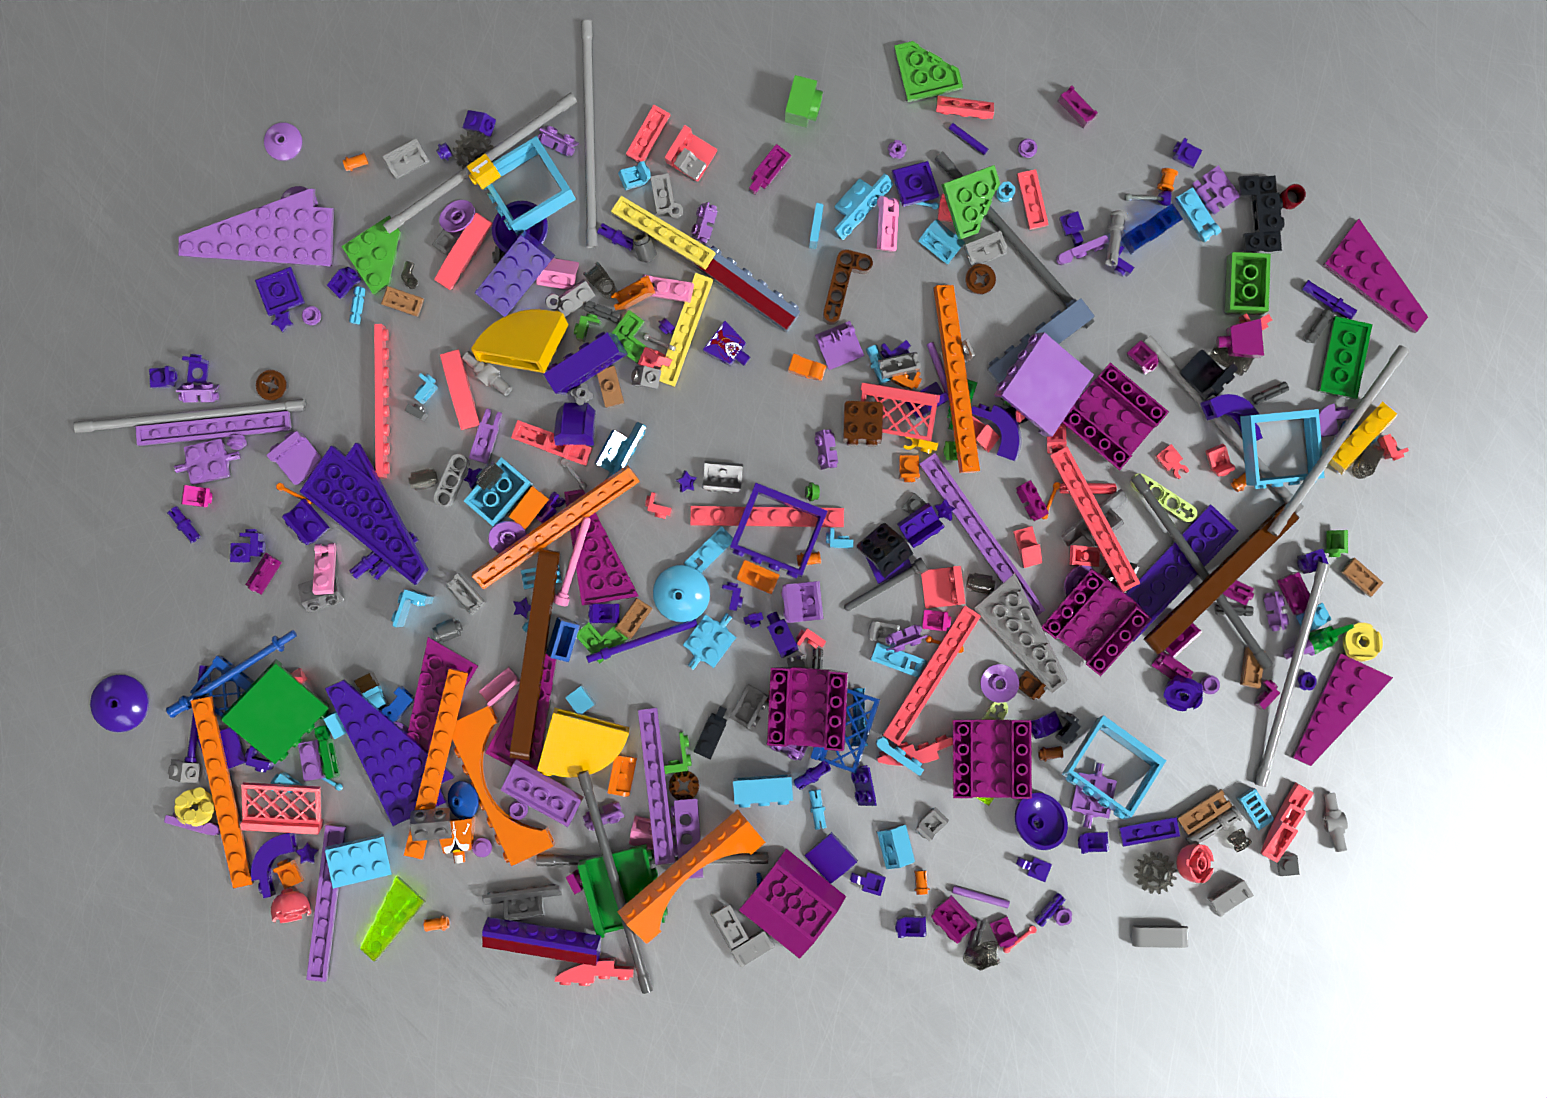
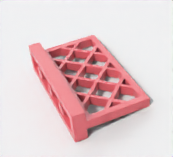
M862 383L861 401H866L867 395L874 396L876 401L881 403L887 399H892L896 405L890 411H887L883 405V411L885 412L883 419L887 416L893 425L888 429H883L882 427V433L931 441L940 395ZM905 402H910L914 410L906 415L901 405ZM924 405L932 406L931 414L924 418L919 409ZM898 408L904 417L895 423L890 413ZM917 412L922 421L914 426L908 417ZM906 419L911 429L907 432H902L897 425ZM922 423H925L928 427L927 436L920 435L916 430Z
M242 783L243 820L241 822V830L319 834L323 827V819H321V787ZM247 789H254L259 795L253 799L247 794ZM267 790H274L278 796L272 800L265 792ZM293 791L297 797L291 801L285 793ZM306 792H315V800L310 802L304 794ZM261 796L269 803L264 808L256 802ZM280 797L288 804L283 810L275 803ZM301 799L308 806L300 810L294 803ZM250 805H253L259 811L257 815L248 814V807ZM272 806L279 813L276 816H271L265 810ZM292 807L298 815L290 817L285 811ZM311 808L316 813V818H309L304 812Z

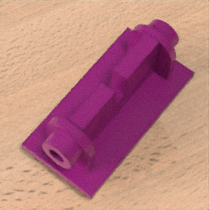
M1031 480L1016 488V493L1022 504L1027 501L1029 503L1025 509L1030 519L1036 521L1049 514L1045 503L1042 501L1037 488Z
M265 553L245 585L251 591H256L262 595L282 562Z
M1236 580L1223 594L1246 606L1248 601L1254 597V588Z
M1165 651L1161 652L1151 665L1171 680L1177 675L1192 679L1191 675L1194 673L1175 658L1173 659Z

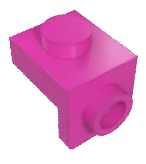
M183 485L181 504L208 507V504H211L212 492H210V488Z
M924 610L922 629L947 631V627L950 628L951 616H948V612Z

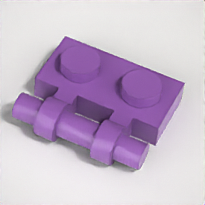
M1219 165L1202 177L1205 182L1203 186L1199 180L1192 184L1196 189L1197 195H1200L1206 203L1205 207L1208 210L1210 209L1214 215L1220 211L1216 205L1217 203H1220L1225 208L1239 198L1238 191ZM1210 189L1216 198L1212 199L1206 190Z

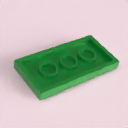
M1336 316L1333 317L1318 392L1358 399L1373 324Z

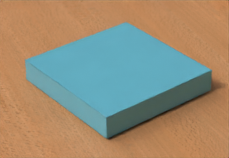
M816 203L809 244L811 249H816L824 207L821 203Z

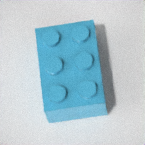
M501 457L466 497L464 502L494 527V525L505 518L533 483Z
M791 774L733 779L735 805L739 804V808L751 807L752 803H758V806H770V802H778V805H788L789 801H793Z
M383 834L325 847L333 888L392 875Z

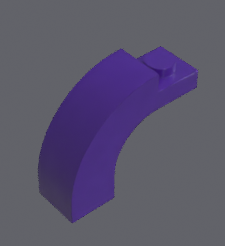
M1234 394L1216 396L1200 403L1207 421L1222 415L1230 416L1238 424L1241 433L1242 416L1260 415L1248 400ZM1255 423L1256 441L1263 437L1260 427Z
M981 403L978 406H973L972 414L993 421L1000 429L1001 444L997 455L1016 461L1020 453L1022 437L1020 427L1013 415L997 404L993 405L992 411L989 410V406Z
M283 833L271 838L260 847L253 859L251 880L260 881L258 889L263 898L276 894L272 877V865L279 855L298 850L295 833Z

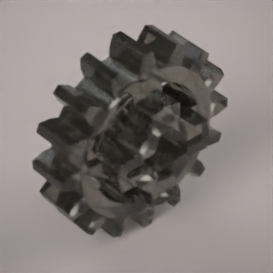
M467 131L466 137L461 134L462 140L455 141L458 147H453V151L456 152L453 157L458 160L456 162L457 165H462V169H464L494 148V146L489 145L491 143L489 138L485 140L486 136L484 133L479 136L477 131L474 132V135ZM480 142L485 145L486 149L480 148ZM462 155L468 157V163L463 160Z
M1152 851L1150 852V857L1143 854L1144 860H1137L1140 866H1134L1138 870V873H1135L1134 876L1139 878L1136 883L1142 885L1141 889L1144 891L1148 889L1150 894H1153L1154 890L1157 894H1161V889L1167 892L1168 885L1174 886L1171 880H1177V877L1173 876L1177 869L1172 868L1175 864L1173 861L1168 862L1169 856L1165 855L1163 857L1161 852H1158L1156 856ZM1159 860L1162 861L1163 864L1160 863L1159 865H1157L1153 861ZM1153 868H1155L1156 870H1158V872H1157L1158 878L1153 875V874H1154V871H1153L1154 869H1153ZM1155 881L1158 885H1150L1148 882Z

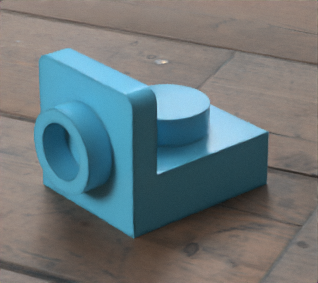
M422 373L418 375L426 384H422L416 390L414 397L423 405L438 389L434 384L436 380L428 373L426 376Z
M830 528V532H826V543L830 544V548H853V540H849V536H838V539H834V528Z
M286 772L280 773V775L276 774L270 782L271 784L304 786Z

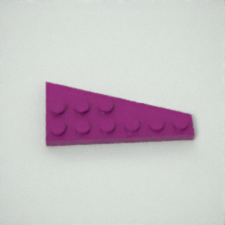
M1357 219L1323 265L1413 333L1418 332L1427 320V314L1361 220Z
M579 489L564 492L566 507L586 494L585 491ZM595 512L589 516L591 520L576 565L582 606L639 597ZM582 522L570 529L573 549Z
M430 637L427 639L407 733L427 752L430 749L449 668L468 672L466 688L479 666Z
M1339 653L1291 758L1312 766L1393 677Z
M547 654L545 655L530 760L510 758L519 690L487 748L486 754L510 767L518 760L537 771L542 753L557 659L550 658Z

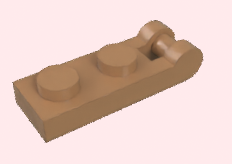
M1222 789L1215 791L1211 796L1177 817L1178 822L1187 835L1232 807L1230 801L1224 797L1225 793ZM1218 800L1220 806L1216 808L1213 802Z

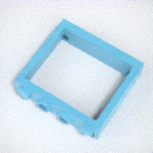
M537 136L494 161L493 164L502 177L539 154L560 187L561 192L514 220L493 184L491 183L484 188V190L489 189L490 192L487 195L492 203L497 202L496 210L501 217L505 215L504 223L509 231L513 229L516 235H519L576 200Z
M1319 409L1241 417L1247 486L1254 485L1255 489L1266 488V484H1271L1272 487H1281L1283 482H1288V485H1299L1300 481L1305 480L1308 474L1260 479L1255 423L1304 418L1309 474L1323 454ZM1324 470L1322 471L1318 479L1325 478Z
M1103 715L1097 718L1062 775L1067 777L1066 780L1069 783L1082 788L1084 794L1096 798L1101 806L1114 811L1113 814L1116 817L1128 819L1137 810L1167 760ZM1099 729L1151 766L1125 808L1073 771Z

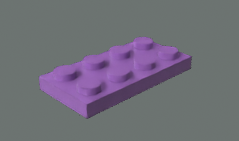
M518 760L512 765L501 788V791L566 827L570 825L584 796Z

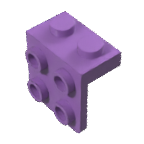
M292 431L284 437L285 440L282 443H277L269 449L270 452L267 454V457L279 465L293 484L299 485L312 474L322 457L303 433Z
M820 581L783 585L781 595L785 607L783 614L787 623L824 619Z

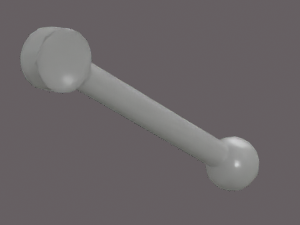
M648 333L643 334L645 341L650 340L672 351L676 349L672 345L650 337Z
M562 459L561 465L569 470L580 484L579 487L581 489H586L587 484L582 482L569 466L568 460Z

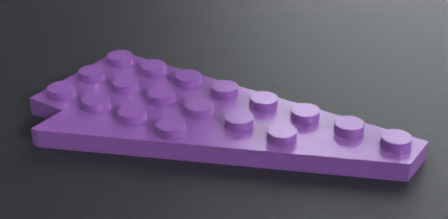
M308 189L179 236L178 256L332 266L334 208L315 207V189Z

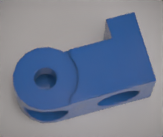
M403 686L398 687L394 691V694L397 695L395 700L389 706L382 709V712L393 722L397 721L415 700V697Z

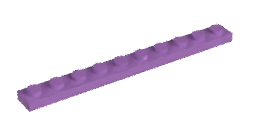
M934 453L921 462L919 466L943 500L946 499L950 506L956 508L953 514L1000 581L1004 583L1015 573L1035 615L1038 616L1044 612L1045 609L938 456Z

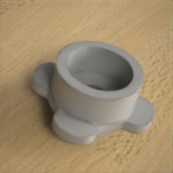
M582 383L580 387L571 390V396L575 397L578 405H583L593 398V393L588 390L586 383Z

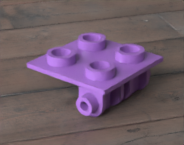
M850 321L815 335L829 370L864 356L856 337L854 326Z

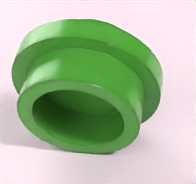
M810 482L805 488V497L812 502L818 500L820 494L819 485Z

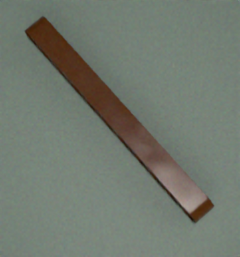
M1288 503L1283 504L1147 634L1144 641L1156 655L1163 652L1298 521L1300 517L1294 511L1278 537L1268 532L1271 524Z
M540 549L538 555L510 748V758L530 760L560 558L559 551Z

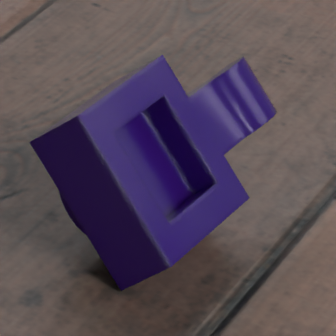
M1076 211L1061 216L1059 220L1064 235H1071L1074 247L1082 245L1084 241L1080 232L1084 230L1079 212Z
M554 491L535 518L543 524L557 512L556 507L564 505L565 499Z
M754 612L748 614L747 617H743L745 625L749 624L752 628L759 627L761 624L760 620L764 619L762 612Z
M1018 857L1016 862L1018 866L1028 869L1027 876L1046 882L1052 867L1051 863L1033 857L1031 862Z
M868 871L865 877L851 873V882L863 885L862 891L881 896L886 879L885 876Z

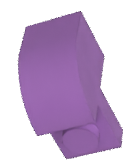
M1335 404L1321 408L1319 410L1321 437L1337 435V420L1348 419L1354 409L1348 410V406L1338 407L1335 410Z

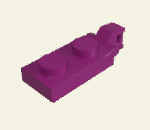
M776 144L754 171L751 178L754 182L749 187V191L755 195L761 187L765 189L769 186L792 155Z

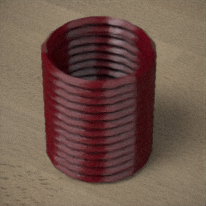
M1299 184L1290 185L1280 194V198L1283 200V208L1289 210L1301 204L1306 197L1305 189ZM1287 191H1292L1297 195V203L1291 202L1288 199Z

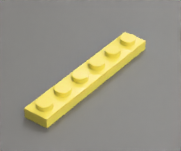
M623 196L619 198L611 210L615 216L640 231L647 233L650 237L705 270L716 254L710 248Z
M695 273L692 281L694 288L691 302L684 303L670 345L676 347L675 351L667 350L666 356L671 358L672 361L670 366L662 365L659 382L673 387L676 386L714 279Z

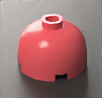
M1187 845L1180 850L1177 856L1178 872L1187 881L1205 883L1213 873V868L1210 867L1211 861L1214 862L1211 850L1206 845Z
M293 889L282 890L281 894L271 904V917L274 923H276V920H280V923L293 922L302 919V914L307 913V916L311 914L308 898L303 893L293 891Z

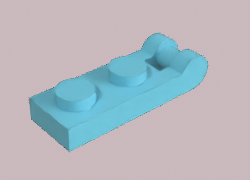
M1193 187L1175 198L1202 242L1208 241L1212 235L1216 236L1221 233L1220 227L1214 222ZM1205 224L1209 227L1206 231L1202 227Z
M721 527L683 564L691 566L702 573L731 545L733 537ZM698 557L704 562L700 566L695 562Z
M876 643L871 661L915 677H919L923 666H926L927 660L903 651H886L887 648H890L889 646ZM911 661L916 662L914 670L909 668Z
M885 737L877 738L876 745L882 751L920 776L924 769L921 767L922 763L914 757L911 760L904 756L906 754L904 750L898 746L895 749L891 747Z

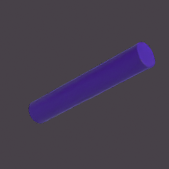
M952 123L949 127V130L983 155L989 150L956 124Z

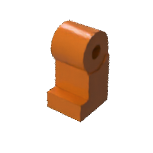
M793 354L788 372L808 379L822 381L827 366Z

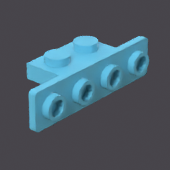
M884 173L873 186L859 178L834 206L838 212L845 216L834 229L842 240L850 235L860 221L877 205L879 196H884L889 192L893 183L887 174Z
M637 422L628 438L615 430L611 431L594 464L609 471L606 479L627 465L629 457L635 453V446L638 440L642 439L645 434L644 429L646 425Z

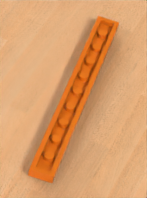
M936 285L933 289L959 473H976L980 471L954 285Z
M626 465L471 573L473 579L484 590L539 552L540 549H543L581 523L585 517L591 516L640 482L639 478Z
M453 668L448 670L415 810L436 808L468 672ZM410 829L404 856L423 860L427 840L413 841Z
M212 696L191 700L232 886L234 889L252 885L254 881L251 880L250 863L241 830Z

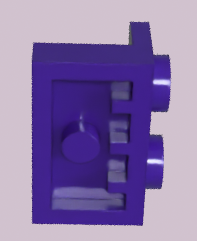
M306 499L301 500L290 512L282 516L285 524L293 529L298 539L306 545L315 543L330 528Z
M929 503L897 523L905 539L913 548L921 545L931 536L938 534L945 527Z

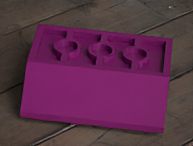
M1110 362L1077 399L1062 423L1120 471L1132 457L1133 452L1149 433L1161 423L1169 411Z
M1091 569L1041 627L1054 639L1059 638L1086 661V665L1101 677L1152 618L1137 602L1125 592L1122 593L1120 588L1108 578Z
M771 667L767 745L824 747V750L844 751L848 672L802 667Z
M953 720V798L1032 799L1031 720Z
M785 849L762 882L740 907L739 911L800 959L836 915L847 896L788 849Z

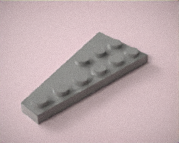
M1014 573L976 605L974 610L981 615L987 624L1053 693L1065 684L1068 679Z

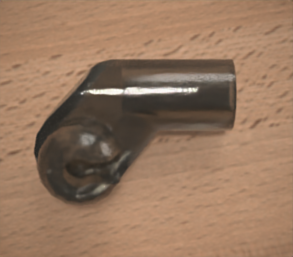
M405 261L401 279L406 287L414 289L418 285V280L412 274L415 264Z

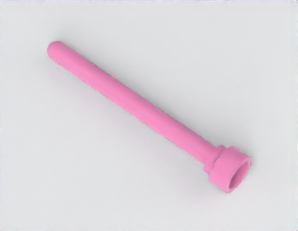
M585 517L582 521L561 590L554 596L553 602L555 604L568 606L570 600L568 590L591 520L589 517Z

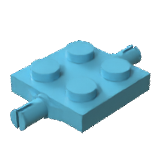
M726 613L720 622L713 620L708 615L703 617L683 644L694 655L688 664L689 667L694 670L697 664L703 661L715 668L737 638L726 627L733 617Z

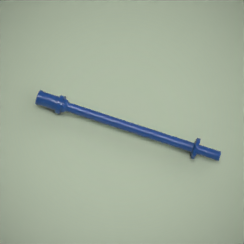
M291 630L281 638L273 636L272 643L192 695L181 696L179 701L166 708L167 714L171 718H175L181 712L190 710L192 708L191 700L203 697L276 649L280 652L284 651V644L297 637L296 632Z

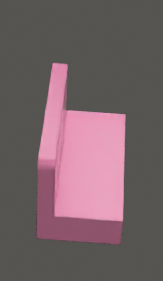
M553 258L537 277V285L569 290L576 285V273L579 262Z
M508 667L479 692L488 702L487 705L491 707L520 683V679Z
M635 816L630 834V845L639 846L647 844L648 849L654 850L651 820L649 818Z

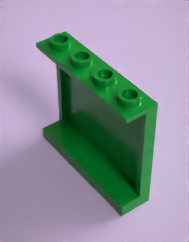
M275 659L222 714L221 720L267 759L276 764L278 761L282 762L289 754L287 751L292 746L295 748L302 741L301 737L305 733L308 734L314 729V723L319 718L322 720L328 714L329 703H324L286 671L282 667L281 662Z
M647 844L611 852L626 903L658 877L657 868H653L651 862L654 860L651 849L648 850ZM602 855L579 860L578 870L596 935L604 938L606 933L624 929L621 917L617 912L618 907ZM667 907L662 916V923H665L666 916L668 915Z

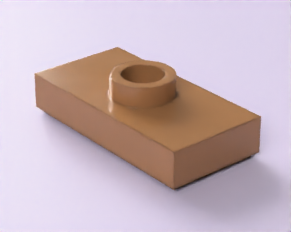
M387 286L381 304L418 317L424 299Z
M615 366L608 367L598 373L597 376L605 408L624 404Z
M1355 557L1341 570V573L1368 597H1372L1384 583Z
M636 598L615 627V630L631 640L653 608Z
M1245 647L1240 685L1259 689L1261 688L1263 669L1249 647Z

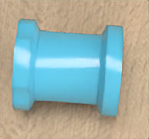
M1003 182L996 192L997 199L1003 203L1009 202L1015 194V186L1011 182ZM1003 189L1009 192L1008 196L1005 195V192H1002Z

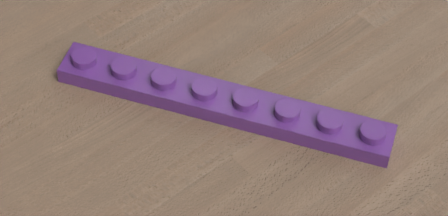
M289 411L135 426L137 446L226 438L231 435L246 436L292 431Z
M657 708L638 710L655 864L675 863Z
M325 825L306 980L320 982L328 980L339 887H332L325 847L344 843L346 826Z

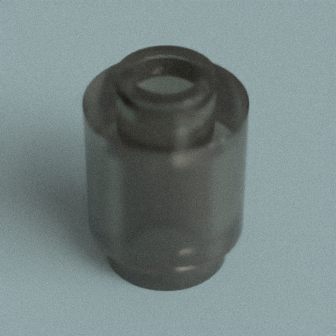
M494 462L490 465L487 464L476 476L478 479L476 483L483 490L486 488L490 490L502 478L501 475L504 471Z
M427 468L412 472L411 477H408L410 487L416 491L434 487V484L438 483L435 469Z
M980 573L969 574L966 589H971V592L989 595L990 591H994L996 581L992 580L993 576Z

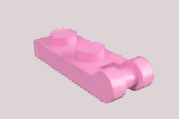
M879 196L877 200L879 207L877 250L894 252L897 250L899 200Z
M649 276L651 283L655 284L654 290L656 292L650 297L691 302L694 288L693 283Z
M329 543L326 546L315 544L312 591L314 595L334 594L336 544ZM323 553H328V557H323Z

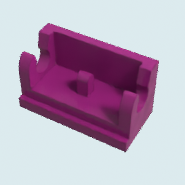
M1070 86L1066 92L1061 94L1058 102L1084 128L1098 115V112L1094 111L1074 90L1073 86Z
M1293 572L1276 580L1292 614L1303 613L1306 610L1310 593L1300 573Z

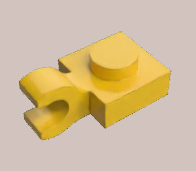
M905 437L911 439L912 444L910 446L904 445V449L911 450L917 446L921 447L920 451L931 454L932 450L937 451L938 443Z

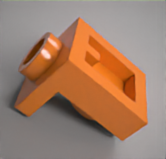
M917 371L913 381L909 379V375L903 374L893 377L891 382L907 390L917 389L922 380L919 377L921 372Z
M900 455L899 479H904V482H915V479L920 478L919 455Z
M288 859L277 863L278 867L273 869L274 873L277 872L284 890L304 881L295 859L290 862Z

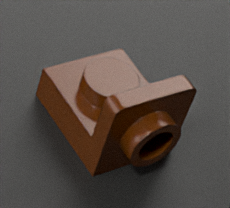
M1025 670L1019 678V690L1032 700H1035V698L1039 699L1045 693L1044 687L1046 685Z

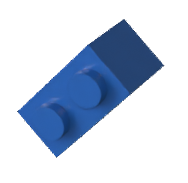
M557 617L546 654L550 658L569 662L580 625L575 621Z

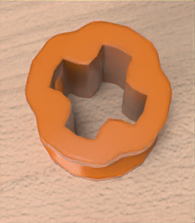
M1162 168V177L1157 188L1162 191L1173 192L1175 177L1178 176V171L1171 168Z

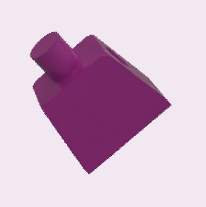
M1261 319L1230 326L1226 329V336H1217V347H1228L1229 356L1261 358L1264 356Z

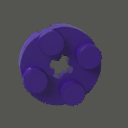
M1177 675L1165 685L1164 698L1167 700L1168 706L1177 711H1187L1190 708L1194 710L1202 704L1203 686L1193 679ZM1180 693H1186L1188 695L1181 696Z

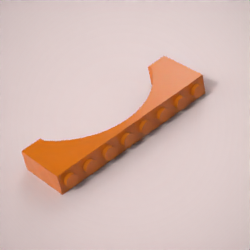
M487 706L457 720L452 740L456 746L454 751L457 757H461L464 763L462 765L463 771L466 775L470 776L472 780L470 784L479 795V805L488 815L486 818L490 828H494L496 835H494L495 840L504 849L503 857L506 863L510 862V865L513 866L554 847L555 841L548 827L544 829L537 828L512 818L492 798L484 778L483 757L490 732L499 721L492 706Z
M737 809L617 912L625 924L648 944L662 932L660 924L663 913L672 896L690 876L707 864L720 858L740 853H750L752 855L766 842Z

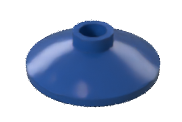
M458 781L450 787L448 791V805L451 812L459 819H469L475 815L478 809V795L470 783Z

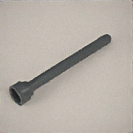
M921 557L914 560L915 563L912 564V567L844 605V609L850 611L915 573L923 574L928 571Z

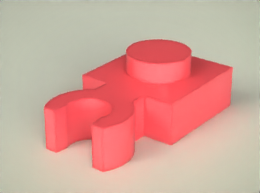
M1172 444L1155 456L1166 471L1172 468L1176 479L1181 478L1178 474L1179 469H1182L1185 473L1189 472L1185 465L1179 463L1183 458Z

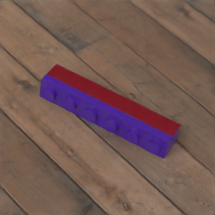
M487 917L482 930V947L596 966L601 952V936Z

